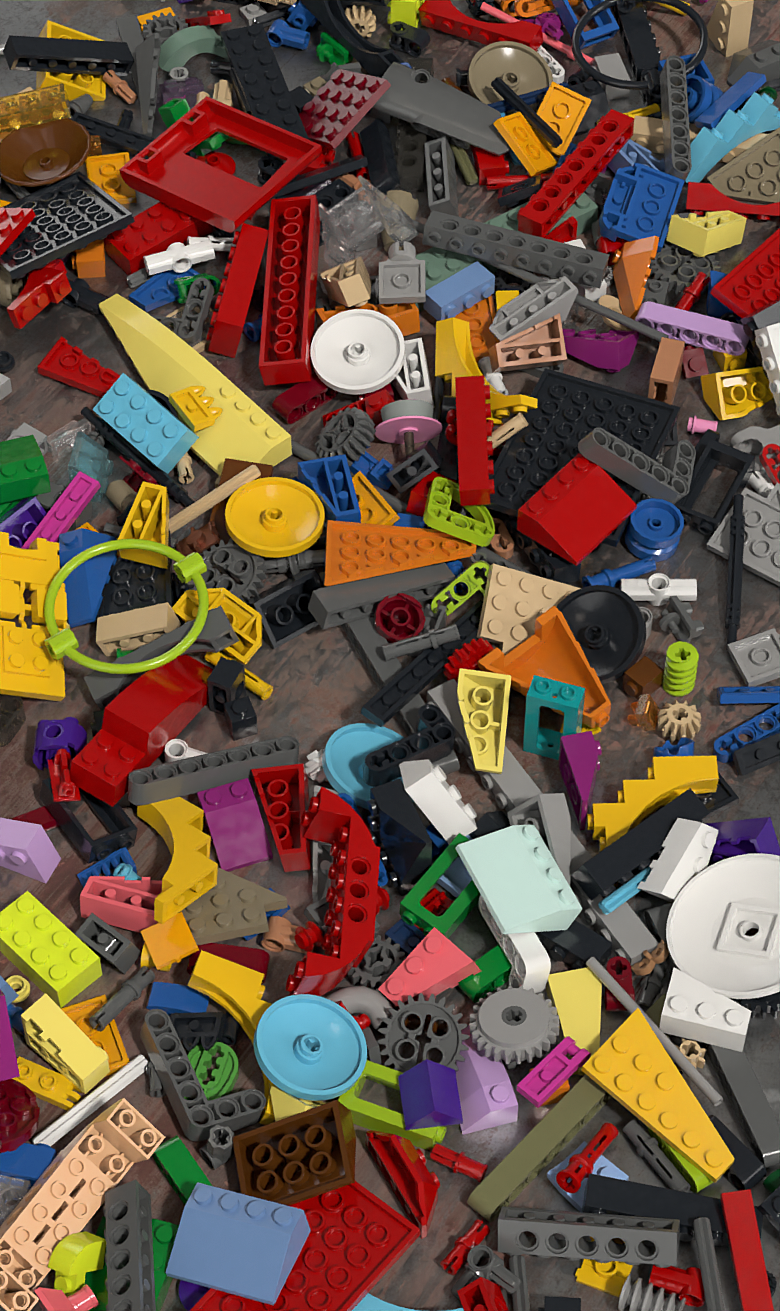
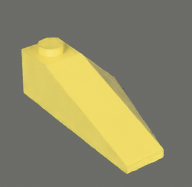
M460 668L457 698L474 768L476 771L501 774L511 675Z

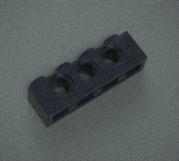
M508 515L505 521L508 532L514 536L519 547L526 552L531 563L536 565L543 578L564 584L579 580L581 562L576 566L517 530L518 517Z

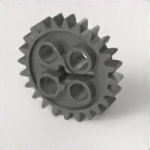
M664 243L661 252L656 253L654 260L651 259L649 269H651L650 277H653V280L669 282L668 291L673 289L675 294H678L680 291L683 292L685 287L690 286L698 272H703L709 277L710 271L720 272L721 267L719 266V261L714 260L715 255L697 257L691 251L671 243V246ZM708 284L701 294H705V290L708 291Z
M230 538L226 545L223 540H220L219 547L213 545L211 546V551L205 550L203 552L204 556L202 558L207 566V571L201 575L207 589L225 588L244 602L250 600L251 595H259L256 590L257 588H264V584L261 581L267 579L264 573L267 570L264 558L241 548L238 544H235L232 538ZM193 580L187 583L191 590H197Z
M423 993L419 994L418 1001H414L412 996L408 995L409 1004L407 1005L398 1000L400 1009L396 1011L393 1008H389L393 1017L391 1019L383 1017L382 1020L388 1026L378 1030L385 1034V1038L378 1040V1043L386 1045V1049L382 1050L380 1055H389L390 1057L385 1062V1065L394 1064V1070L402 1071L403 1073L418 1065L417 1057L421 1044L416 1038L423 1035L425 1018L429 1014L431 1015L427 1036L432 1040L431 1043H426L424 1046L422 1062L427 1059V1054L431 1049L437 1048L443 1054L442 1061L438 1064L458 1071L459 1069L455 1064L456 1060L465 1062V1058L460 1055V1052L469 1050V1047L463 1045L462 1041L470 1039L469 1035L462 1034L461 1032L468 1025L458 1023L463 1016L462 1013L452 1014L455 1009L454 1004L445 1008V998L435 1003L434 994H431L428 1001H425ZM410 1015H417L421 1020L419 1028L414 1031L408 1030L405 1026L406 1018ZM437 1021H445L448 1024V1032L444 1036H436L433 1032V1025ZM411 1043L414 1045L415 1053L411 1058L404 1059L401 1057L399 1049L402 1044Z

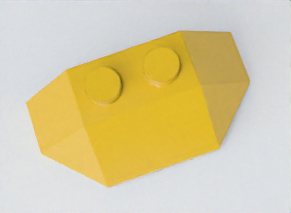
M209 588L207 589L209 596L208 611L221 605L239 639L238 642L221 651L227 656L235 658L237 662L246 665L262 646V615L227 589ZM186 590L172 607L175 614L185 623L196 619L199 606L197 590Z

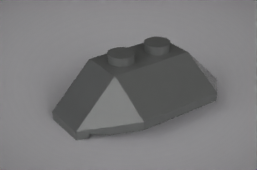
M766 40L734 53L727 84L732 87L747 72L765 74L767 81L780 78V41Z

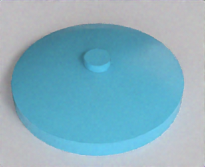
M354 723L338 729L329 738L322 755V766L326 778L339 794L346 793L353 798L357 806L369 809L367 801L370 800V788L373 787L367 785L363 780L365 758L371 752L399 741L404 737L391 729L370 723Z
M291 995L276 1001L264 1012L254 1034L255 1056L266 1077L282 1091L305 1100H329L346 1093L359 1079L367 1060L366 1040L357 1021L337 1003L317 995Z

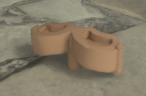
M661 940L651 954L647 950L643 951V955L646 958L631 966L632 971L637 976L650 974L655 964H660L666 960L669 954L668 945L664 940Z

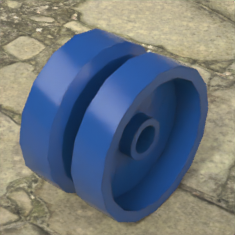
M693 74L686 76L689 123L695 124L694 121L723 95V92L719 87Z
M650 498L639 502L637 508L630 515L625 533V543L629 551L640 559L651 556L655 562L664 561L673 556L678 548L680 536L684 528V518L680 510L672 503L663 499Z

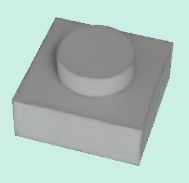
M259 2L239 8L240 16L248 26L253 25L255 17L267 13Z

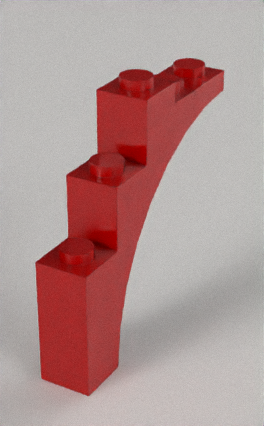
M55 259L47 263L45 267L29 272L25 287L7 308L14 328L22 329L50 302L58 304L72 291L62 259Z

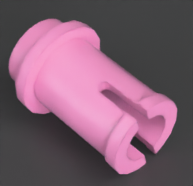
M694 416V418L689 417L687 431L691 432V434H694V432L704 434L708 429L716 431L718 421L698 419L697 416Z

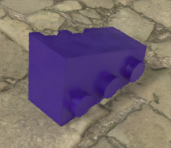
M771 817L706 823V825L719 830L708 867L724 859L744 854L763 853L780 856V846Z

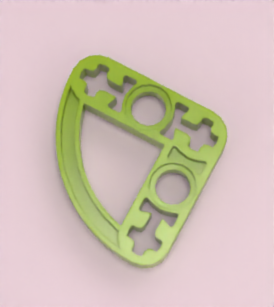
M443 477L434 478L428 491L423 515L425 524L478 546H488L495 534L494 521L488 509L484 505L463 506L475 519L451 511L452 499L460 504L459 484Z

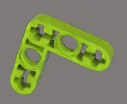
M481 560L472 563L432 599V612L437 613L438 611L437 600L440 599L443 602L449 597L446 594L448 590L458 602L454 603L453 599L448 602L447 616L476 591L480 590L485 595L486 588L482 586V584H485V580L481 576L477 578L474 576L476 573L474 568H486L484 574L488 578L490 565ZM458 582H464L469 590L467 594L460 596L455 593L454 586Z

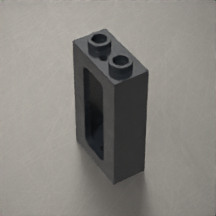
M710 439L693 470L688 494L674 504L684 518V526L689 525L698 529L703 534L713 535L732 508L734 495L742 493L755 469V456ZM717 465H722L735 470L737 475L714 517L712 518L692 510L713 470Z
M50 778L42 780L40 800L88 864L97 860H104L121 848L126 847L129 850L134 846L138 828L118 802L112 807L79 788L82 798L110 833L108 836L93 841L64 801L54 802Z

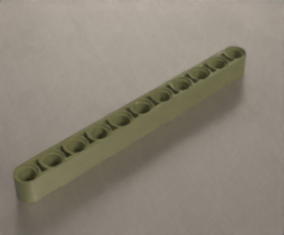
M663 994L645 1012L658 1027H660L661 1014L667 994ZM664 1033L668 1038L671 1036V1034ZM585 1074L475 1188L469 1196L467 1204L487 1221L493 1222L499 1217L502 1206L508 1207L612 1096Z

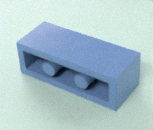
M476 261L426 290L424 309L437 321L455 317L457 314L467 308H471L474 304L490 297L494 293L495 276Z

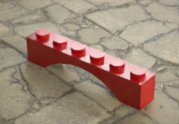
M425 0L419 8L422 26L481 44L489 45L500 41H512L524 44L537 51L543 43L542 26L522 20L501 24L478 21L461 13L450 0Z
M688 182L685 210H690V213L703 215L704 211L729 210L747 219L748 214L757 215L759 220H770L771 216L780 217V202L768 205L741 203L727 197L711 183Z

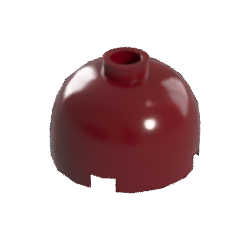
M398 593L391 598L386 596L378 604L374 615V625L379 635L385 638L388 643L418 636L422 632L426 621L420 602L404 593Z

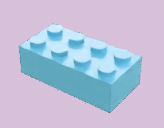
M124 373L92 409L152 463L167 474L199 438L161 403Z

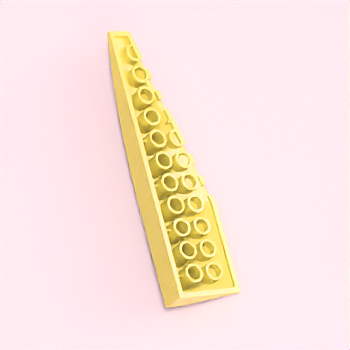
M117 293L98 304L110 327L114 329L116 337L123 344L128 357H131L134 367L148 390L158 391L169 398V394L187 387L204 386L205 391L200 397H213L214 401L210 407L223 409L221 415L215 420L214 425L194 432L199 438L190 447L220 477L225 458L273 465L274 467L292 455L291 435L218 369L170 329ZM178 413L179 420L191 430V428L187 425V423Z

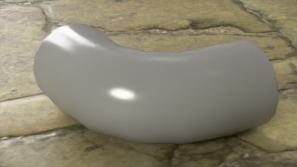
M347 986L326 997V999L335 1003L342 1001L351 1015L358 1013L368 1015L376 1031L388 1026L382 1018L391 1019L393 1015L390 1013L389 1008L395 1009L380 992L365 986Z

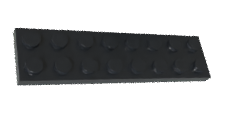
M262 23L221 31L222 43L250 114L309 140ZM266 152L268 158L274 156Z

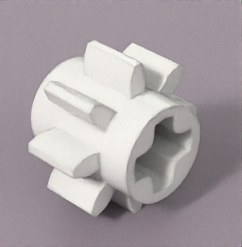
M324 749L320 751L315 750L307 755L309 761L305 763L307 775L312 780H318L319 783L324 780L328 781L322 766Z

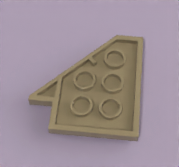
M780 127L708 176L707 182L733 200L761 204L780 202Z
M218 867L217 885L181 912L198 946L269 932L266 912L288 908L286 897Z

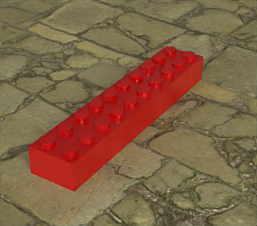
M316 195L271 199L259 369L265 386L311 381L312 361L310 349L314 337L321 213Z

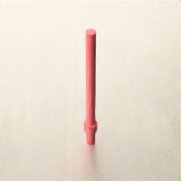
M485 2L480 7V10L505 23L520 21ZM542 32L545 44L567 54L568 58L575 61L570 46ZM582 53L585 60L592 65L594 59Z

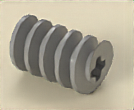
M630 1273L619 1296L618 1310L624 1311L630 1305L629 1311H682L686 1298L683 1297L677 1304L675 1303V1293L672 1292L666 1299L664 1298V1288L662 1287L654 1294L653 1283L650 1282L643 1289L642 1278L639 1277L632 1284Z

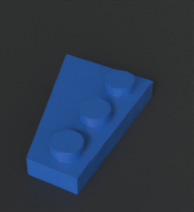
M192 268L183 273L175 272L173 269L157 273L129 295V301L143 311L149 312L179 298L177 285L174 284L175 279L194 276L200 273Z

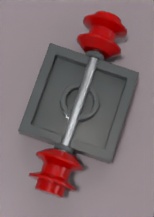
M379 886L377 890L376 915L379 914L380 909L383 911L387 910L390 901L388 892ZM326 897L305 908L303 914L309 921L306 922L305 928L297 927L295 930L296 935L294 936L295 942L300 949L311 952L314 945L317 947L322 946L324 935L327 933V926H324L326 911L329 909ZM375 920V933H376V932H378V930H379V928H380V925H379L378 922Z

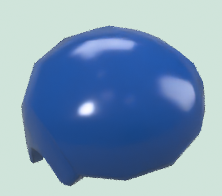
M683 737L680 738L677 745H672L669 740H666L662 747H654L653 756H694L695 742L690 738Z

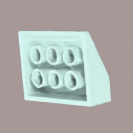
M534 824L512 825L461 843L455 848L502 934L567 930L582 910L575 894Z

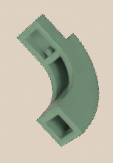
M192 26L173 34L161 45L159 66L162 70L170 72L174 67H183L190 58L200 53H212L227 59L228 55L221 36H218L212 27Z

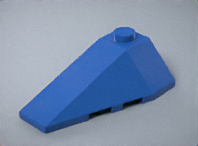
M84 528L59 534L61 568L82 551L100 543L116 540V538ZM117 550L102 553L85 561L74 569L63 582L65 583L67 613L71 628L95 622L103 599L101 594L104 585L109 583V571L117 560Z

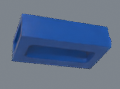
M551 0L572 39L578 19L568 0ZM583 0L587 10L605 1ZM609 8L592 18L597 28L586 32L582 31L580 49L612 39L620 29Z

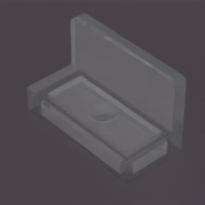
M86 418L78 422L73 420L47 436L48 451L46 455L56 462L83 445L87 440V435L91 432V423Z

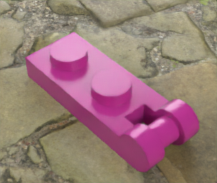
M567 1036L517 1084L516 1091L539 1108L579 1067H582L590 1059L591 1053L585 1048L580 1049L575 1045L576 1041ZM569 1054V1055H571L573 1058H572L571 1060H569V1059H568L566 1056H564V1055Z

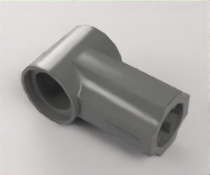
M216 1125L211 1128L208 1143L199 1149L203 1160L213 1171L235 1156L233 1145L234 1133L228 1126Z

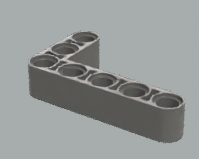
M602 428L593 429L578 443V449L585 458L651 498L663 499L674 505L689 492L696 451L692 443L687 440L679 441L666 451L663 456L662 465Z
M161 1009L148 1011L141 1028V1039L186 1137L196 1142L203 1141L209 1138L210 1129L216 1125L228 1126L231 1131H236L258 1123L266 1105L264 1094L257 1089H247L208 1101L170 1017ZM183 1097H189L192 1100H186ZM220 1113L227 1114L229 1117H225ZM194 1121H199V1122H201L203 1125H199V1124L195 1123Z

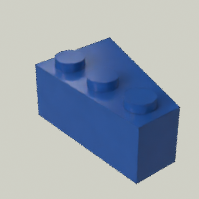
M346 454L297 462L298 481L313 490L320 498L326 520L361 523V512Z

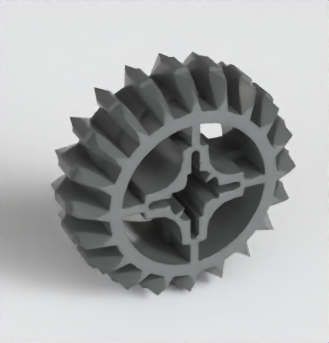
M347 407L344 411L340 410L338 415H332V419L326 422L324 428L320 429L321 434L316 437L318 439L315 444L317 447L316 453L320 458L346 454L348 466H352L354 461H359L361 455H365L366 449L371 447L370 442L375 439L373 435L376 430L374 429L375 424L365 411L356 407L352 409Z

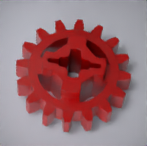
M479 638L477 641L472 639L467 644L463 643L460 650L456 649L452 656L448 657L450 662L444 665L446 669L443 671L448 681L454 678L458 684L459 669L481 671L478 661L493 651L494 648L487 640Z

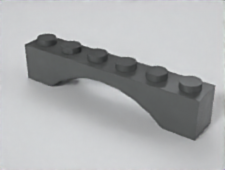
M221 605L208 611L201 633L183 654L192 652L217 653L239 641ZM196 619L184 623L181 627L163 634L160 638L146 645L140 646L137 650L124 657L117 658L112 663H137L166 653L182 641ZM93 671L84 679L94 701L101 710H104L124 689L147 671L134 674H110Z

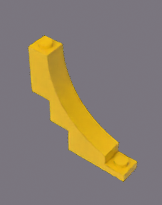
M181 797L147 805H137V816L146 821L162 836L172 857L171 864L162 878V893L154 901V920L161 924L167 922L217 885L218 863L209 859L211 836L202 832L204 810Z

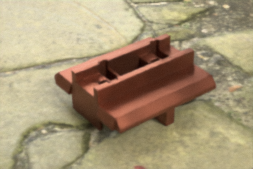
M211 521L198 530L191 527V534L179 541L178 544L176 543V550L186 557L193 552L201 554L211 548V546L219 543V532L216 530L215 522Z

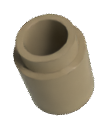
M121 479L111 482L106 491L107 499L122 513L127 505L137 496V493Z

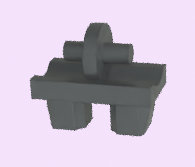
M677 595L670 596L669 605L661 612L663 618L659 622V626L663 631L671 630L678 641L690 643L692 638L701 635L704 625L700 620L691 619L693 608L689 602H681Z

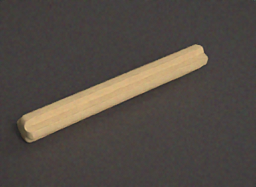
M251 465L169 519L170 534L232 495L242 485L258 478L261 475L258 467Z

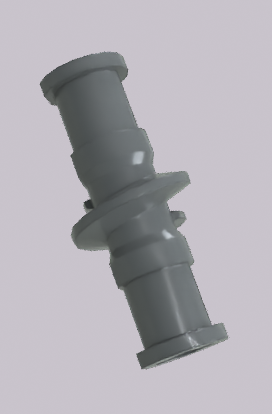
M326 549L305 550L287 557H263L265 560L264 564L267 567L264 573H286L291 571L294 576L301 569L311 570L317 567H325Z

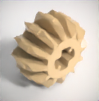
M353 5L352 9L346 8L345 14L357 32L364 38L365 36L371 37L372 32L376 29V16L372 14L371 8L365 9L364 5L360 8H357L356 5Z
M675 699L673 705L666 702L663 709H660L657 718V728L659 731H662V737H670L672 743L676 739L680 740L683 737L693 740L701 727V715L699 712H696V706H688L687 700L681 704Z

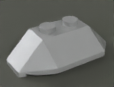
M566 276L536 283L502 306L495 315L489 330L501 342L559 313L562 323L569 314L578 294V289Z

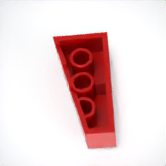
M304 763L251 769L284 872L311 870L310 839L303 837L304 826H301L302 814L304 810L308 811L309 785Z

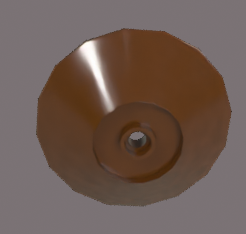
M51 117L34 120L13 130L0 142L1 178L13 185L27 187L48 185L62 180L84 164L91 152V136L83 125L66 118Z

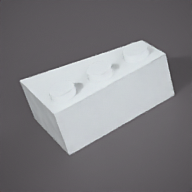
M422 338L404 341L405 360L400 372L391 383L403 400L415 399L426 401L432 404L434 408Z
M677 818L662 844L663 852L658 860L652 861L649 866L652 869L645 882L641 881L637 888L673 903L684 886L698 873L708 867L719 830L702 822Z
M674 967L661 1014L659 1029L663 1033L742 1052L751 1011L726 996L713 992L712 988Z

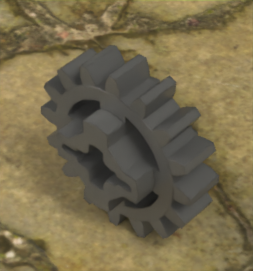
M170 12L167 16H164L163 13H160V17L153 15V20L147 19L146 24L143 25V38L146 40L153 33H160V44L162 45L173 34L188 28V23H185L184 18L180 19L178 14L173 17Z
M377 935L376 940H374L359 963L360 968L364 972L357 966V968L352 967L347 975L352 976L353 985L360 982V986H368L376 990L405 960V952H400L399 943L392 946L390 937L384 942L381 941V935Z

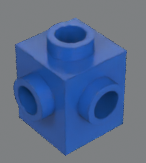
M299 0L289 7L288 12H290V15L286 21L295 28L305 31L308 26L313 27L318 19Z

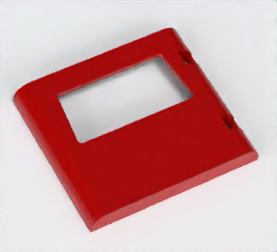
M206 96L121 167L119 171L122 179L130 188L231 233L318 158L322 153V147L320 144ZM215 132H221L286 160V162L262 187H258L190 157L186 153Z

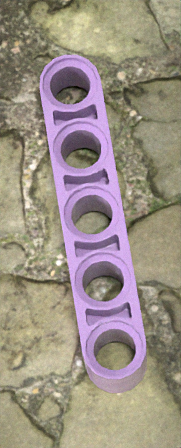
M647 301L642 303L635 319L644 325L669 335V339L685 341L686 344L734 356L742 355L749 341V337L745 334L741 324Z

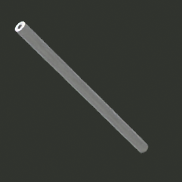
M591 957L588 959L586 965L630 1014L637 1008L640 1009L670 1058L714 1106H718L723 1101L721 1095L596 958Z

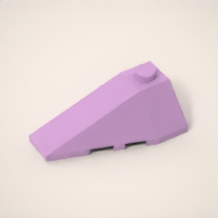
M468 1025L467 1028L461 1031L462 1034L470 1036V1039L462 1041L463 1045L469 1047L468 1051L460 1052V1055L465 1058V1062L456 1060V1065L459 1069L456 1071V1080L463 1117V1124H459L462 1135L516 1122L518 1117V1102L501 1059L496 1062L492 1055L485 1057V1049L477 1050V1043L472 1042V1034H470V1026Z

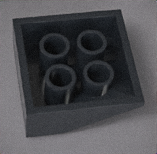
M397 779L370 788V800L367 801L371 815L368 816V822L375 845L380 847V859L384 867L387 866L389 870V881L392 887H397L400 895L404 896L411 891L432 866V841L401 779Z

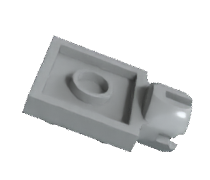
M399 241L393 243L388 250V260L379 262V304L426 302L425 260L416 259V249L410 242L404 241V250L400 251Z
M775 628L728 644V652L747 686H757L780 678V634L776 632Z

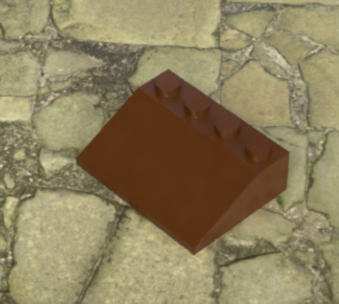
M338 1100L233 1137L241 1194L289 1206L355 1183L356 1134L352 1113Z

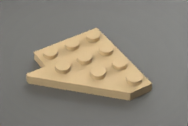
M492 564L489 567L477 638L500 644L499 649L505 656L534 635L536 618L551 607H557L565 597L581 588Z

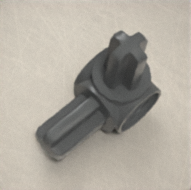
M477 1245L470 1250L467 1258L468 1262L464 1265L467 1270L452 1287L451 1293L460 1300L457 1291L476 1279L483 1277L494 1281L508 1293L512 1294L519 1289L521 1280L504 1267V1261L494 1254L488 1246ZM483 1259H490L487 1265L479 1267Z

